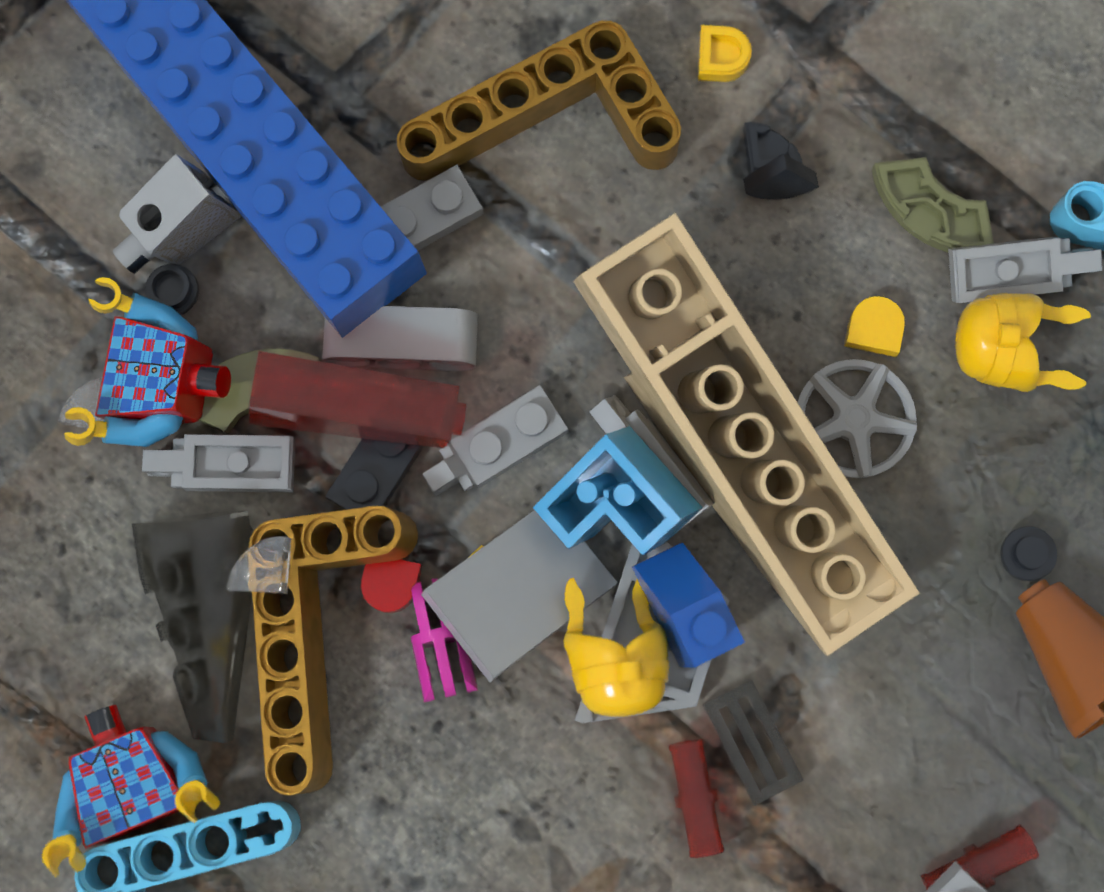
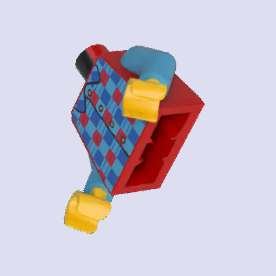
M102 277L95 280L96 284L112 289L115 292V298L109 304H100L95 300L88 299L93 309L105 314L116 309L125 313L124 318L114 317L95 413L96 417L104 421H95L92 413L85 408L75 407L66 411V419L84 420L89 425L87 431L81 434L65 432L64 437L70 444L81 446L89 443L93 437H102L103 443L148 447L177 432L181 424L196 423L202 416L205 396L225 398L228 395L232 380L229 368L227 366L211 365L212 349L198 341L196 328L177 311L168 305L133 293L131 297L121 294L118 284L110 278Z
M116 704L86 715L85 720L95 746L69 757V770L63 775L55 812L53 838L43 849V863L54 877H58L60 863L69 857L70 865L76 872H80L87 863L85 856L78 848L81 842H83L85 848L99 846L178 812H181L190 821L195 823L198 821L194 813L195 807L202 800L213 810H216L220 805V800L207 788V780L198 754L168 731H157L154 727H140L126 732Z

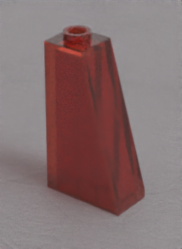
M258 351L249 401V423L259 426L446 448L451 441L452 435L461 436L466 415V403L457 402L460 386Z

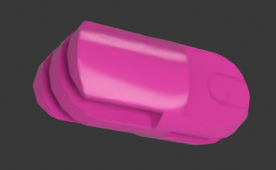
M432 578V583H434L438 579ZM421 581L415 583L411 591L420 633L411 636V643L424 703L435 700L425 648H435L445 697L457 695L446 644L455 641L467 693L478 691L472 659L441 620V628H431L426 600L421 595L423 593Z

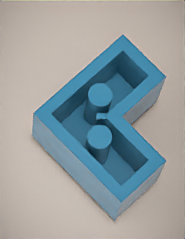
M631 426L605 434L533 507L568 549L593 538L612 520L642 555L665 544L703 508Z

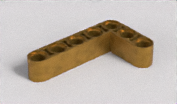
M602 20L579 30L408 121L397 134V147L404 170L417 180L428 181L596 93L634 159L641 166L649 170H660L669 166L678 153L681 125L626 31L613 21ZM600 47H609L617 55L610 59H600L592 52ZM555 71H565L572 78L568 82L559 84L549 81L547 76ZM626 89H634L643 98L637 102L630 103L621 100L617 94ZM513 94L521 95L527 100L525 104L517 108H508L501 102L504 98ZM467 118L476 119L481 123L477 130L470 133H464L456 129L457 124ZM650 132H660L669 139V142L657 147L647 144L643 137ZM422 142L435 146L434 151L429 156L423 158L410 154L412 148Z
M370 506L275 519L261 523L250 537L249 557L265 774L270 786L280 794L297 795L320 790L328 783L332 775L333 759L318 570L395 561L407 557L417 544L418 530L411 517L402 512L385 506ZM391 520L395 528L394 537L387 546L382 547L379 544L378 531L383 523ZM338 527L341 531L342 541L339 548L330 554L326 545L327 537L334 528ZM287 535L290 542L289 551L282 560H279L276 554V545L282 536ZM290 588L293 593L294 603L291 610L284 615L281 611L280 599L283 593ZM293 643L298 651V661L295 667L289 670L285 665L284 653L287 647ZM295 698L300 702L303 710L302 718L296 726L292 724L288 715L289 706ZM298 754L303 757L307 766L306 776L302 782L295 778L292 770L293 761Z

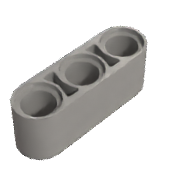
M383 306L343 338L325 318L322 362L337 367L445 371L472 370L476 368L478 314L471 310L457 308Z

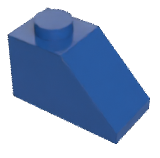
M683 542L632 566L658 623L661 624L666 632L667 642L679 667L696 668L745 643L721 591Z

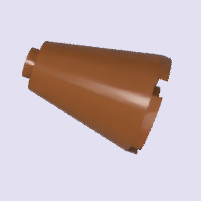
M1043 579L1029 587L1018 597L1023 605L1016 611V615L1064 724L1073 737L1077 739L1104 725V617L1064 583L1057 582L1050 586L1047 580Z

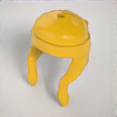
M998 293L987 295L985 298H977L965 307L958 321L955 336L957 362L961 371L969 377L996 387H1005L1021 392H1030L1037 386L1046 384L1067 390L1082 388L1086 386V381L1071 372L1064 370L1039 371L1038 353L1029 337L1038 328L1041 318L1058 321L1062 324H1073L1083 319L1091 318V314L1086 309L1073 305L1052 307L1044 304L1039 296L1030 293Z
M570 578L567 581L564 596L565 604L569 611V622L563 642L571 665L577 693L581 694L583 703L590 711L609 717L632 716L653 709L661 702L665 694V683L668 682L667 636L661 624L653 621L649 611V602L638 579H636L632 589V601L635 607L636 620L643 634L633 639L625 648L618 642L610 639L582 634L584 596L575 579Z

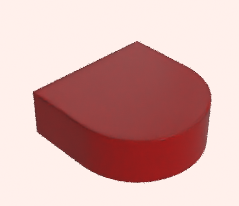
M401 559L365 564L361 579V591L364 599L370 606L383 613L402 611L413 601L411 589L415 583L419 582L423 566L419 563Z

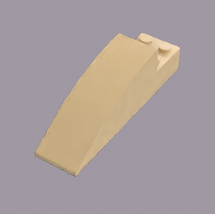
M676 213L583 272L573 281L631 370V373L625 376L624 379L670 447L714 502L712 506L824 655H830L919 594L907 572Z

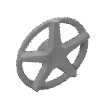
M858 359L838 361L816 372L803 388L797 403L804 414L807 401L814 389L822 395L834 411L831 419L814 428L822 442L825 443L841 437L850 443L855 469L838 465L845 477L866 478L881 474L898 463L910 448L917 431L915 405L907 387L887 366ZM846 370L870 372V375L855 396L847 395L827 377ZM885 381L899 395L904 406L906 419L885 414L876 409V402ZM875 432L903 435V439L896 451L882 463L872 466L871 435Z

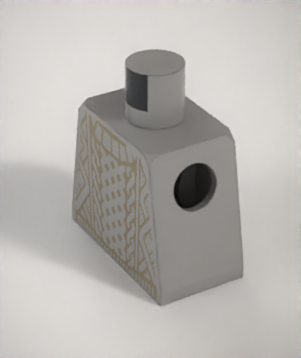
M175 154L120 210V219L132 233L112 251L120 263L133 274L137 273L154 257L170 264H181L238 220L241 214L207 173Z

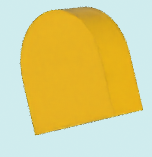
M701 25L698 81L729 82L741 77L749 66L752 54V47L748 37L734 27Z
M880 296L869 297L860 302L850 316L844 346L897 357L900 353L905 326L904 315L900 307L892 300Z

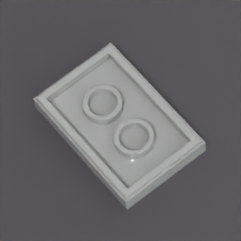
M534 510L424 589L421 595L487 680L492 682L569 622V611L566 607L564 596L565 587L570 578L575 579L584 596L585 605L583 611L613 589L618 582L585 541L568 549Z

